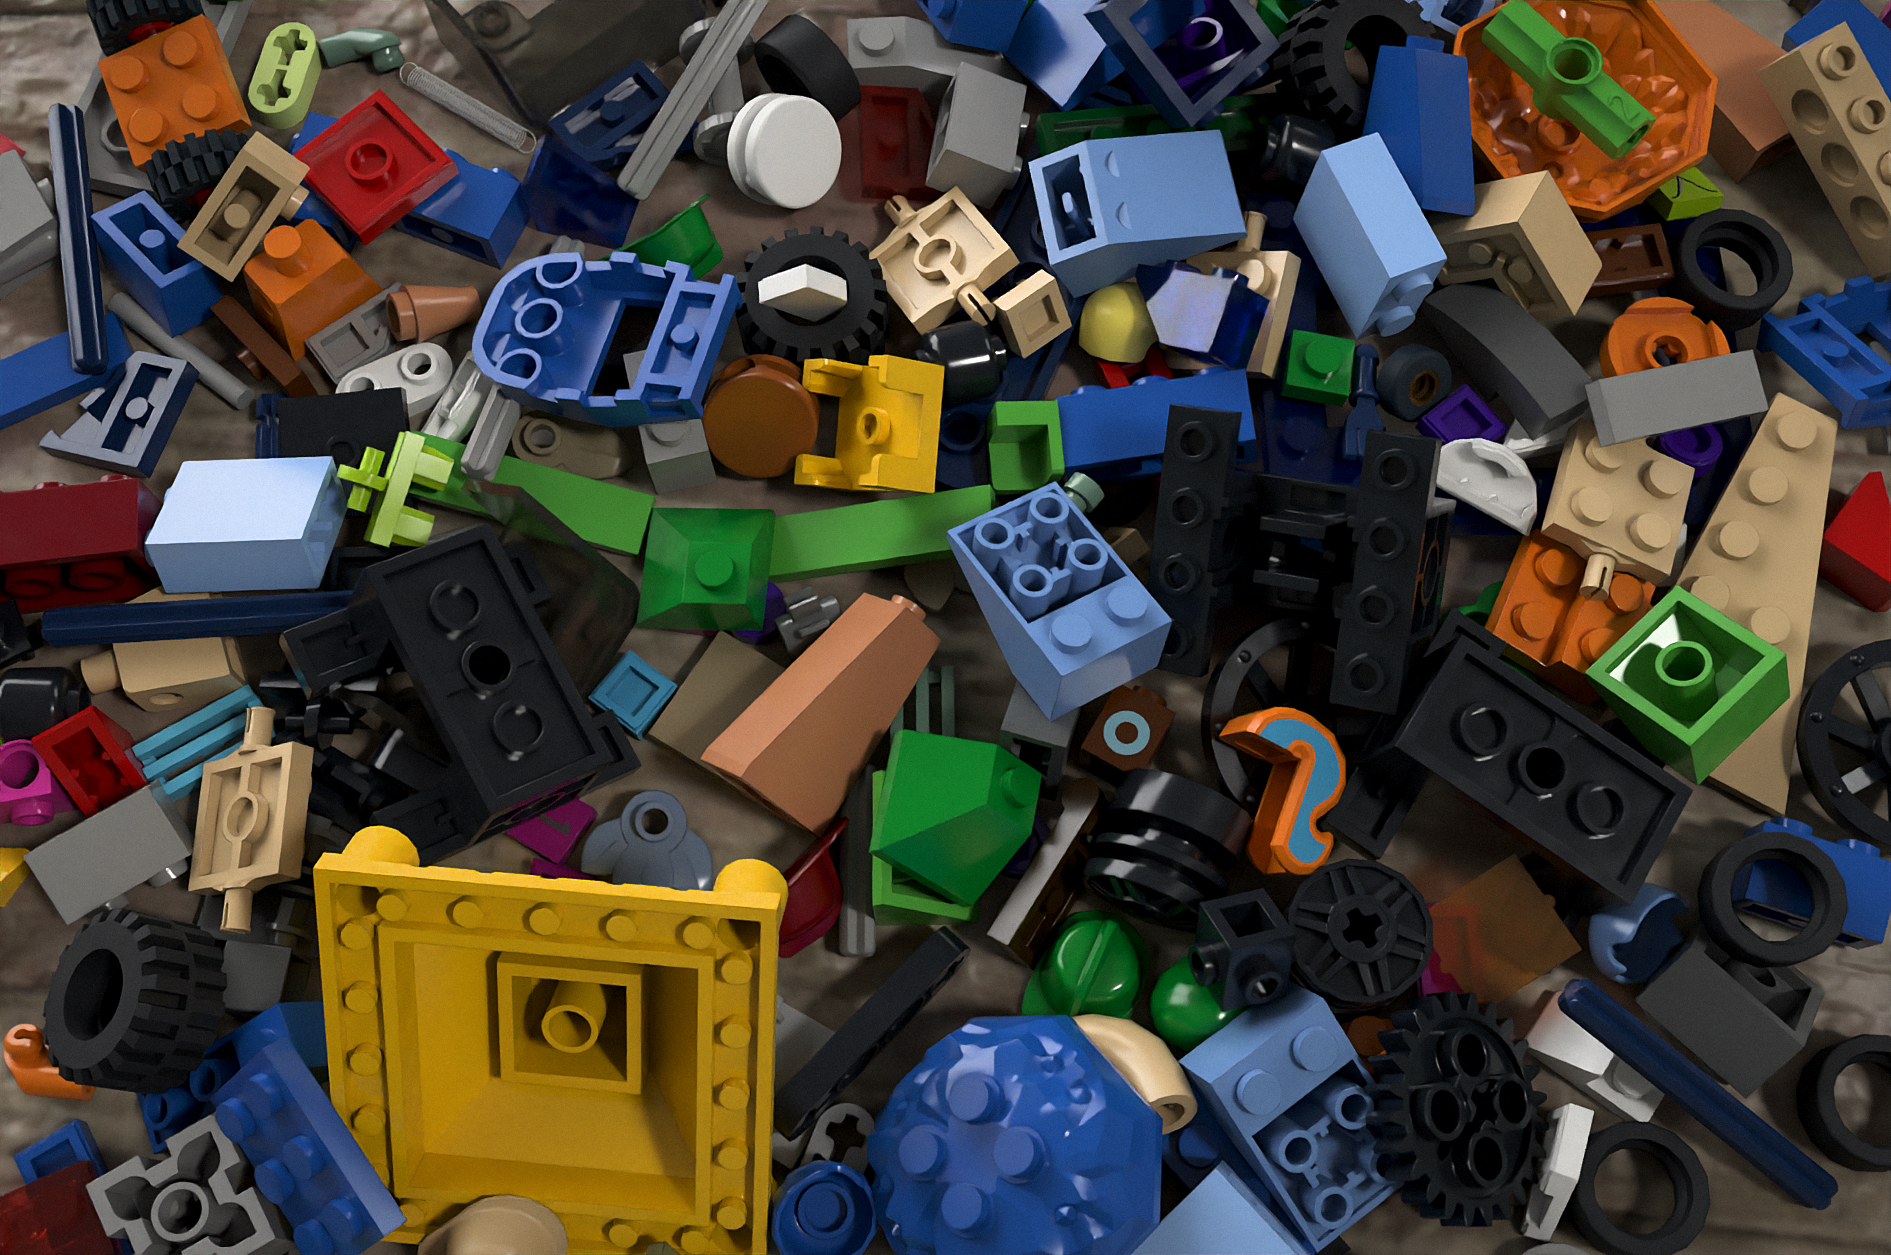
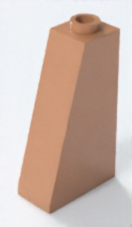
M1652 0L1718 78L1707 151L1730 178L1737 184L1798 148L1756 73L1787 54V52L1709 0Z
M863 593L707 747L700 759L780 820L821 838L942 639L923 622L926 613L912 601L899 595H893L892 599L888 601Z

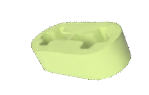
M288 22L279 25L270 32L265 41L249 86L248 97L259 119L267 127L288 129L302 121L308 112L324 65V53L314 32L307 25L299 22ZM298 47H304L305 50H297V49H298ZM285 54H292L290 63L288 62ZM284 89L288 98H281ZM276 101L275 106H270L268 102Z

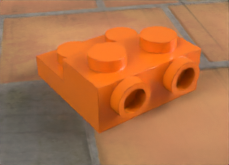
M1536 528L1529 533V536L1523 535L1484 628L1507 643L1502 652L1503 655L1585 705L1602 698L1586 680L1585 671L1654 607L1649 603L1656 586L1629 572L1613 571L1608 598L1603 601L1589 600L1591 594L1583 597L1579 591L1588 563L1586 559L1557 540L1541 534V530Z

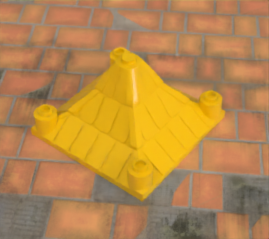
M370 826L356 832L341 854L325 852L322 854L313 867L331 1104L407 1219L405 1223L379 1241L419 1245L431 1231L480 1200L488 1197L512 1195L532 1199L551 1209L564 1224L568 1238L566 1255H646L648 1245L666 1241L680 1255H770V1213L772 1198L778 1189L777 1182L772 1176L778 933L789 896L787 882L779 870L764 861L753 858L740 859L724 867L717 876L713 891L692 889L680 891L669 887L625 883L613 885L602 881L569 878L546 879L535 875L502 872L490 874L480 873L476 870L435 866L423 868L419 867L420 859L418 852L410 839L398 830L385 826Z

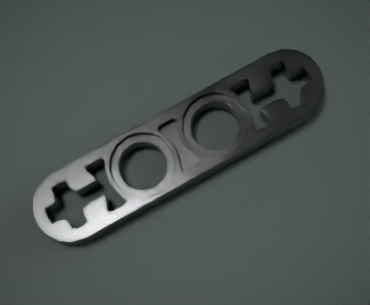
M946 926L936 930L774 1096L773 1127L789 1142L802 1135L952 979L968 958L971 951L970 947Z

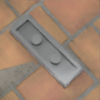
M1753 349L1598 379L1585 385L1601 448L1754 416L1769 410Z

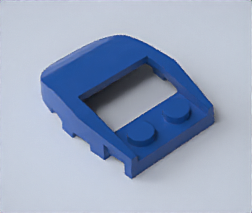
M613 251L609 261H584L580 252L547 254L534 257L519 264L497 283L488 299L473 336V357L482 373L505 396L522 405L558 416L609 427L701 419L704 413L701 401L734 310L741 309L743 299L735 276L724 273L720 285L696 280L690 265L667 260L665 267L640 263L637 253ZM626 305L662 308L632 389H619L615 396H591Z
M1868 275L1845 281L1844 290L1839 294L1826 298L1818 292L1800 300L1796 316L1779 320L1772 313L1762 316L1756 349L1761 353L1771 351L1776 353L1843 413L1840 424L1845 429L1891 425V366L1855 336V334L1866 331L1891 352V281L1874 284V280Z

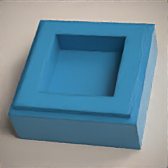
M628 650L588 699L602 713L612 709L621 727L641 741L656 723L679 690V687L631 650Z

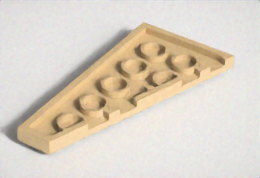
M1778 392L1771 399L1768 405L1769 410L1764 412L1668 591L1669 593L1677 585L1786 654L1790 698L1704 779L1774 817L1785 816L1838 426L1837 420ZM1607 705L1598 724L1603 726L1605 722L1616 717L1619 719V717Z

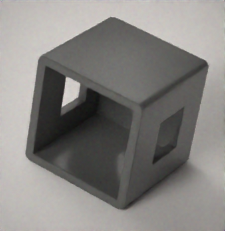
M234 939L227 940L223 953L224 963L221 968L223 973H227V988L223 992V1002H226L225 1013L233 1017L253 1019L277 1003L303 1001L312 959L290 947Z

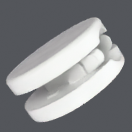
M780 93L760 95L749 101L739 111L728 136L727 159L736 185L746 196L763 204L799 209L816 203L828 192L834 183L841 162L842 147L837 124L830 112L821 103L809 97Z

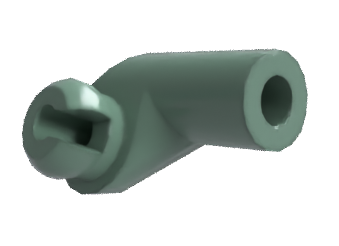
M359 27L320 39L324 56L330 68L370 55L372 56L375 68L380 72L394 70L402 67L405 59L399 49L402 43L392 32Z

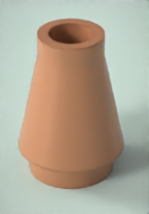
M401 285L399 292L388 293L386 296L389 324L398 342L410 340L416 345L466 323L479 321L482 316L480 298L473 285L463 287Z

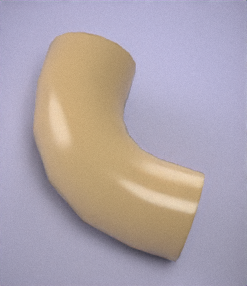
M1096 1013L1071 1017L1163 1118L1162 1135L1182 1128L1193 1119L1198 1109L1197 1100L1187 1075L1161 1038L1128 1019Z

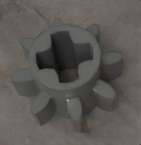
M809 586L783 597L787 613L773 620L785 651L792 663L843 614L833 594L819 599L817 595L815 596L812 587Z

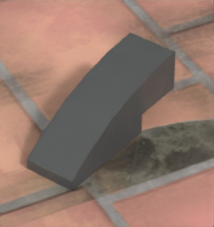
M1483 280L1450 284L1425 297L1419 307L1486 400L1490 402L1500 396L1532 441L1582 415L1590 406L1585 385L1593 382L1576 359L1543 325L1497 288Z

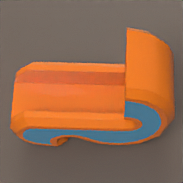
M1273 707L1229 720L1219 734V739L1255 758L1266 760L1273 764L1245 846L1250 861L1261 874L1269 877L1314 873L1326 863L1334 845L1333 835L1329 831L1320 832L1316 827V821L1338 803L1346 786V758L1335 735L1311 715L1287 707Z

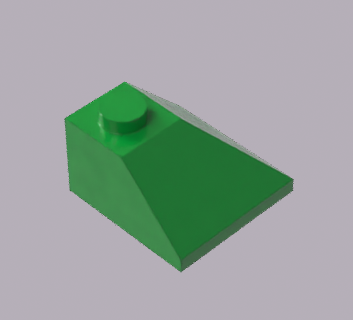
M652 507L637 626L642 629L763 631L776 516L774 510Z
M906 729L894 733L869 853L961 907L972 906L1031 835L1042 773L997 744Z

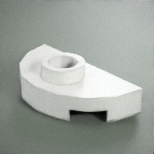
M472 349L467 352L421 430L422 433L460 443L470 431L474 430L493 383L477 366Z
M1483 438L1459 439L1441 447L1436 486L1522 534L1529 536L1537 515L1536 483L1525 461L1507 446Z

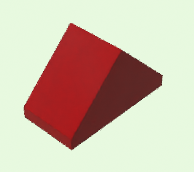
M1881 471L1869 472L1843 497L1824 523L1818 566L1819 576L1874 613L1886 612L1891 608V505Z
M94 705L31 739V744L86 818L93 816L151 783L147 780L142 770L144 768L142 762L136 758L131 748L135 746V743L130 733Z

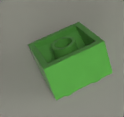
M1678 585L1585 671L1586 680L1641 745L1697 786L1790 698L1786 654Z

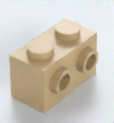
M256 131L240 150L177 244V247L222 277L233 282L244 264L265 249L264 239L277 216L280 215L290 222L310 191L302 187L300 183L310 170V167Z

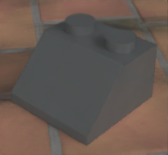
M1699 917L1683 936V942L1672 948L1665 962L1644 983L1635 1001L1644 1009L1646 1017L1655 1028L1668 1036H1675L1698 1056L1701 1066L1713 1079L1725 1085L1730 1084L1746 1099L1804 1048L1825 992L1793 965L1777 968H1757L1731 958L1711 940ZM1738 918L1739 922L1746 930H1748L1752 935L1761 938Z

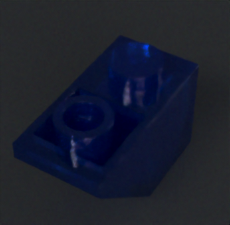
M1170 259L1166 260L1164 268L1138 264L1135 278L1161 344L1197 363L1224 366L1231 370L1247 369L1270 302L1267 298L1248 288L1250 279L1247 276L1221 267H1214L1211 276L1201 274L1202 271L1190 264Z

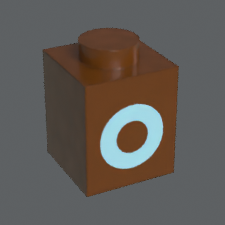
M1123 684L1113 689L1080 747L1077 766L1118 787L1124 771L1133 768L1149 769L1171 730L1176 712L1166 708L1167 702L1148 688L1134 686L1130 689Z

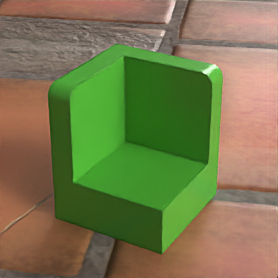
M1058 400L995 402L984 424L989 482L995 494H1029L1056 481L1059 483L1064 475L1065 466Z

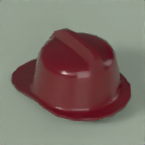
M847 816L842 817L826 829L821 838L817 837L781 873L787 882L789 892L778 933V956L781 958H791L822 937L836 922L842 907L843 889L827 847L845 828L849 821Z

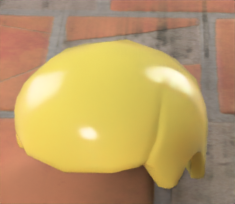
M1120 282L1101 288L1091 294L1085 302L1080 319L1078 345L1090 355L1108 361L1141 362L1147 350L1155 341L1159 342L1160 349L1167 347L1173 327V308L1155 289L1135 282Z

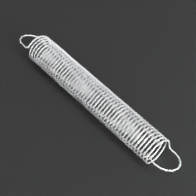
M412 62L405 63L400 69V78L407 86H410L515 149H519L523 144L526 131L531 133L519 124ZM406 64L415 65L416 71L421 72L416 80L423 73L419 84L417 82L416 86L414 83V87L413 81L411 86V79L415 72L410 78V85L408 81L411 73L408 76L407 83L401 77V70ZM522 130H523L522 137H521V139H520V141H519V143H520L521 140H522V138H523L524 130H525V137H524L522 143H521L519 146H518V144L514 146V144L517 143V141H516L515 143H514V141L516 140V138H517L519 132H520V135H519V138H520L521 133H522ZM531 133V134L533 135V137H534V140H535V144H534L533 149H532L531 151H529V152H523L522 150H520L522 153H525V154H526V153H530V152H532V151L534 150V148H535V146H536V138H535V136H534L533 133Z

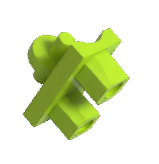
M405 431V433L399 432L384 478L378 476L385 452L366 446L359 470L340 464L336 477L354 483L346 507L365 513L372 491H379L363 540L388 548L391 542L416 547L427 545L435 516L404 506L403 504L411 482L443 492L454 460L432 447L423 445L426 437Z

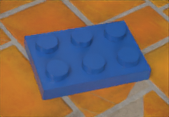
M287 1035L262 1048L209 1098L216 1108V1120L221 1131L230 1141L240 1145L254 1167L255 1180L259 1190L270 1202L278 1204L294 1229L295 1244L301 1255H360L407 1221Z

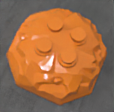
M1511 0L1458 29L1452 55L1467 57L1473 172L1480 183L1548 170L1578 222L1596 223L1613 217L1637 204L1640 205L1666 182L1699 164L1706 156L1718 78L1652 0H1524L1566 38L1578 37L1593 43L1601 52L1603 59L1602 70L1656 117L1652 129L1631 152L1620 160L1618 158L1614 160L1609 158L1569 120H1556L1540 113L1533 102V88L1480 41L1484 28L1493 20L1499 9Z

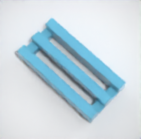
M248 683L131 747L136 758L144 766L142 770L147 780L153 782L158 779L173 803L201 788L204 763L226 758L243 745V741L170 781L166 775L200 756L204 757L223 747L225 742L245 732L247 714L244 711L254 706L265 707L256 689ZM273 723L271 743H272L273 739L276 737V735L278 734V731H277V729H276L274 723Z

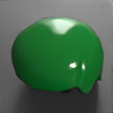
M1188 956L1179 958L1160 974L1148 999L1154 1027L1168 1046L1175 1045L1186 1053L1191 1052L1252 1006L1248 1005L1222 1012L1207 987H1201L1195 981L1190 969Z

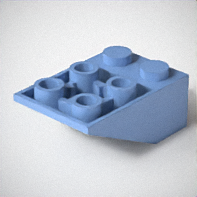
M1220 129L1085 140L1028 162L1050 266L1074 298L1248 236Z
M1056 481L947 531L946 538L1011 672L1050 722L1158 666L1172 619Z
M1288 980L1286 996L1272 999L1263 1004H1253L1228 1025L1217 1031L1178 1061L1214 1119L1308 1244L1317 1253L1404 1185L1405 1181L1386 1180L1384 1176L1392 1158L1389 1153L1374 1154L1372 1149L1383 1136L1381 1126H1373L1366 1123V1116L1379 1110L1378 1100L1365 1093L1364 1086L1376 1083L1327 1003L1319 995Z

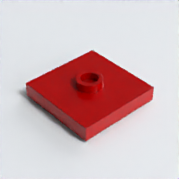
M378 89L293 154L295 158L310 167L302 182L365 246L459 174L455 162L381 89Z

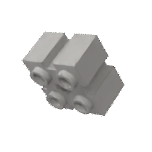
M215 1112L166 1139L165 1142L172 1155L168 1159L159 1161L138 1155L85 1185L107 1237L130 1240L135 1251L133 1255H283L296 1247L294 1229L278 1204H274L266 1199L259 1188L256 1187L253 1177H255L254 1167L240 1145L230 1141L223 1134L217 1123ZM201 1202L202 1212L200 1219L194 1227H191L190 1221L199 1215L196 1203Z

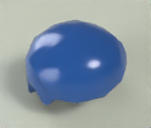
M830 1160L812 1161L789 1172L773 1195L770 1213V1231L780 1254L862 1255L878 1231V1219L874 1208L876 1196L864 1175L847 1164Z

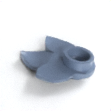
M649 790L634 796L625 806L621 818L600 824L591 832L585 841L582 851L581 871L589 875L598 876L613 874V885L625 883L673 887L680 891H687L689 889L709 891L712 884V857L708 845L700 837L687 829V817L683 806L674 796L664 791ZM649 811L660 812L666 819V829L657 835L647 833L641 823L643 815Z

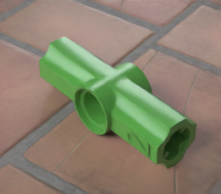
M1511 0L1499 9L1493 20L1484 28L1480 41L1533 88L1532 98L1539 112L1548 118L1569 120L1612 160L1616 158L1620 160L1626 156L1652 129L1656 117L1602 70L1603 59L1598 48L1583 38H1566L1524 0Z

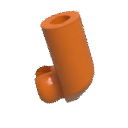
M24 1023L13 1027L7 1032L3 1041L5 1048L4 1059L18 1087L25 1094L36 1097L89 1101L92 1098L96 1087L77 1085L75 1082L66 1081L59 1076V1068L52 1067L48 1058L50 1045L44 1044L42 1029L37 1025Z

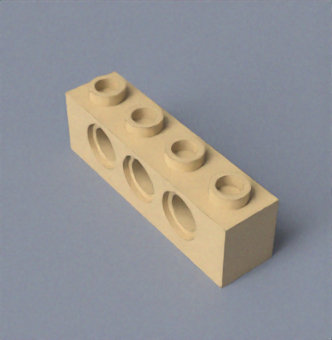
M1844 21L1801 44L1756 73L1871 278H1875L1891 272V102L1849 26Z

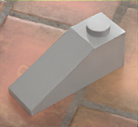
M906 16L847 19L848 58L859 81L862 94L859 104L853 109L940 105L941 98L962 61L1023 84L1022 74L1003 57L1001 52L948 42L933 23Z

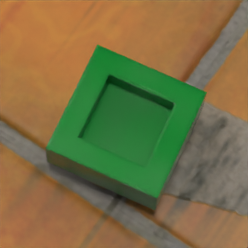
M1293 329L1287 344L1281 396L1343 407L1349 396L1355 340Z

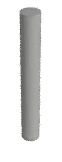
M120 292L111 298L108 304L110 312L113 311L120 320L169 357L189 361L200 372L198 379L237 409H245L252 403L255 397L253 389L180 334L172 338L138 302L126 293Z

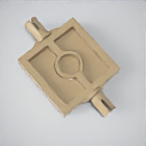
M957 185L933 204L923 207L916 212L904 196H893V200L901 211H897L889 200L885 204L884 211L897 227L883 243L869 253V259L877 258L882 267L883 280H886L887 292L921 336L928 330L937 328L961 308L966 311L972 320L980 323L982 326L987 325V321L978 309L981 308L992 321L996 315V308L982 292L1020 263L1012 249Z
M1247 211L1242 212L1248 234L1247 237L1237 240L1236 246L1221 252H1203L1186 259L1174 312L1172 333L1169 337L1164 361L1171 373L1194 376L1202 369L1224 366L1231 370L1245 368L1247 379H1275L1302 259L1289 251H1260L1264 228L1268 219L1266 215L1254 211H1249V213Z
M1581 417L1568 428L1541 534L1570 546L1582 558L1586 559L1588 563L1579 590L1580 594L1583 597L1591 594L1589 600L1603 601L1609 596L1613 571L1629 572L1656 585L1670 576L1695 468L1653 450L1647 446L1646 438L1601 448L1595 423Z
M260 706L246 709L247 716L243 745L226 758L204 763L188 892L205 896L225 894L220 932L242 935L251 932L250 922L254 894L267 885L300 879L301 865L305 854L304 837L308 800L312 788L311 772L314 748L294 741L271 747L273 721L276 711Z

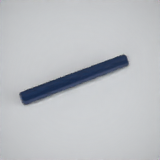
M57 103L49 108L47 119L72 368L80 375H101L107 370L109 355L97 241L90 217L94 212L83 111L74 104L63 105Z
M354 590L50 608L42 615L41 635L43 640L48 641L50 645L59 647L282 633L345 609Z
M1574 978L1566 984L1565 990L1558 997L1557 1001L1560 1011L1804 1207L1824 1210L1831 1205V1198L1838 1192L1837 1181L1832 1175L1592 981Z

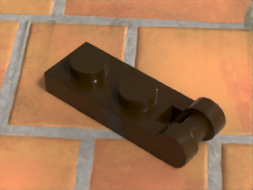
M1076 779L1070 782L1064 789L1062 794L1064 812L1047 839L1041 842L1034 850L1029 868L1012 895L1007 897L999 906L994 923L987 933L1013 961L1032 971L1037 966L1085 888L1081 878L1088 859L1098 857L1093 851L1098 834L1108 832L1119 833V830L1107 818L1111 802L1106 800L1102 790L1091 779Z

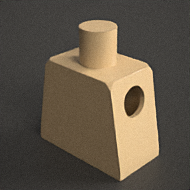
M160 585L125 604L226 598L224 591L166 593L163 585ZM236 636L112 643L113 649L81 660L84 680L94 695L123 686L126 695L146 712L156 713L212 703L249 683Z

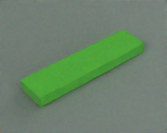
M415 430L412 431V433L426 437L423 445L432 447L454 460V464L443 492L411 482L406 496L639 559L650 524L652 507H655V496L506 455L502 458L495 478L488 483H481L476 479L466 478L461 472V458L467 447L466 444Z
M988 484L935 492L934 494H922L775 517L768 581L776 584L956 558L946 538L947 531L996 509L995 492L991 485Z

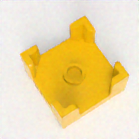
M891 355L869 356L868 365L864 366L823 358L804 359L802 386L807 392L840 397L835 458L799 454L796 457L794 485L846 492L934 494L945 366Z

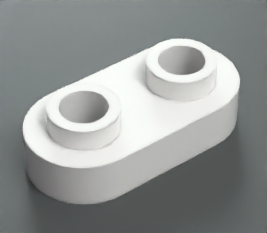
M422 342L352 370L341 379L336 393L364 391L369 388L375 390L402 387L406 389L408 414L411 417L437 405L457 370L445 349L433 343ZM426 364L431 365L426 373L421 375L413 374L416 368Z

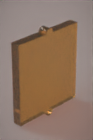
M1515 854L1428 909L1433 921V948L1442 959L1439 963L1440 970L1445 974L1451 973L1464 993H1476L1478 1003L1492 1001L1498 1004L1582 949L1552 908L1555 905V898L1549 894L1543 895Z

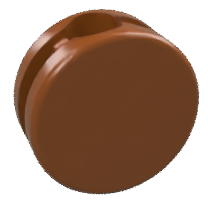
M753 354L730 362L717 373L707 393L702 424L708 448L718 461L732 471L745 476L770 478L795 469L796 457L799 454L811 453L817 437L820 400L818 393L807 392L802 386L803 370L778 356Z

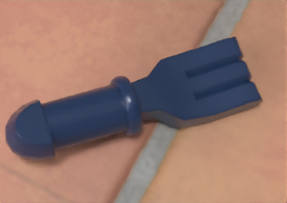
M1359 344L1354 348L1351 393L1348 396V403L1354 408L1344 422L1342 435L1343 459L1363 461L1367 431H1383L1382 418L1375 408L1380 401V396L1376 392L1377 366L1380 361L1377 351L1369 344Z

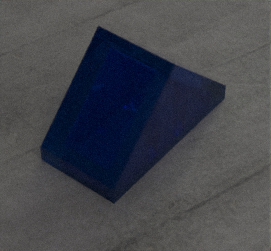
M548 134L540 137L521 185L537 231L556 236L566 235L572 240L579 239L585 243L614 250L623 247L640 201L620 189L615 180Z

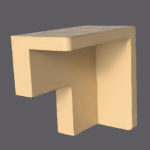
M1548 170L1474 185L1475 206L1473 216L1434 210L1430 212L1426 220L1447 256L1446 262L1437 275L1441 285L1445 286L1494 278L1502 293L1524 308L1537 321L1575 316L1602 268L1599 256Z

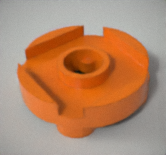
M1651 297L1635 302L1613 321L1602 337L1599 361L1604 378L1663 367L1653 357L1657 347L1663 348L1666 357L1676 358L1677 364L1731 353L1722 330L1712 320L1705 325L1700 318L1690 313L1695 308L1694 306L1675 298Z

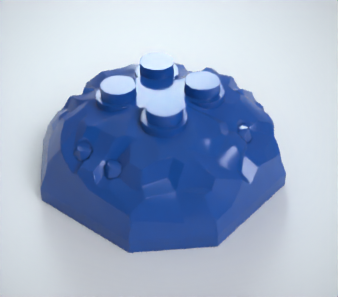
M1067 1015L971 1018L955 1032L948 1034L926 1051L922 1062L911 1070L894 1088L876 1116L874 1131L869 1134L867 1140V1160L875 1171L871 1189L876 1196L874 1203L876 1217L889 1245L896 1255H1131L1160 1225L1163 1118L1073 1018Z

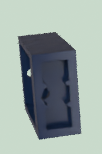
M1099 0L1083 14L1171 129L1190 128L1193 126L1196 129H1200L1212 122L1225 109V105L1221 100L1237 86L1240 89H1244L1257 81L1270 67L1266 59L1281 46L1248 0H1211L1245 45V48L1192 97L1188 98L1129 21V18L1149 0Z

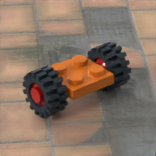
M86 0V8L100 47L107 56L98 61L97 64L134 166L147 174L157 203L177 224H183L188 220L191 225L240 150L248 142V136L242 133V131L252 127L214 23L205 16L200 0Z

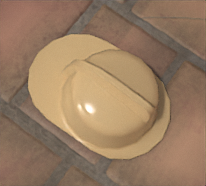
M503 1195L484 1198L431 1231L420 1242L417 1255H566L568 1238L564 1224L551 1209L529 1198Z

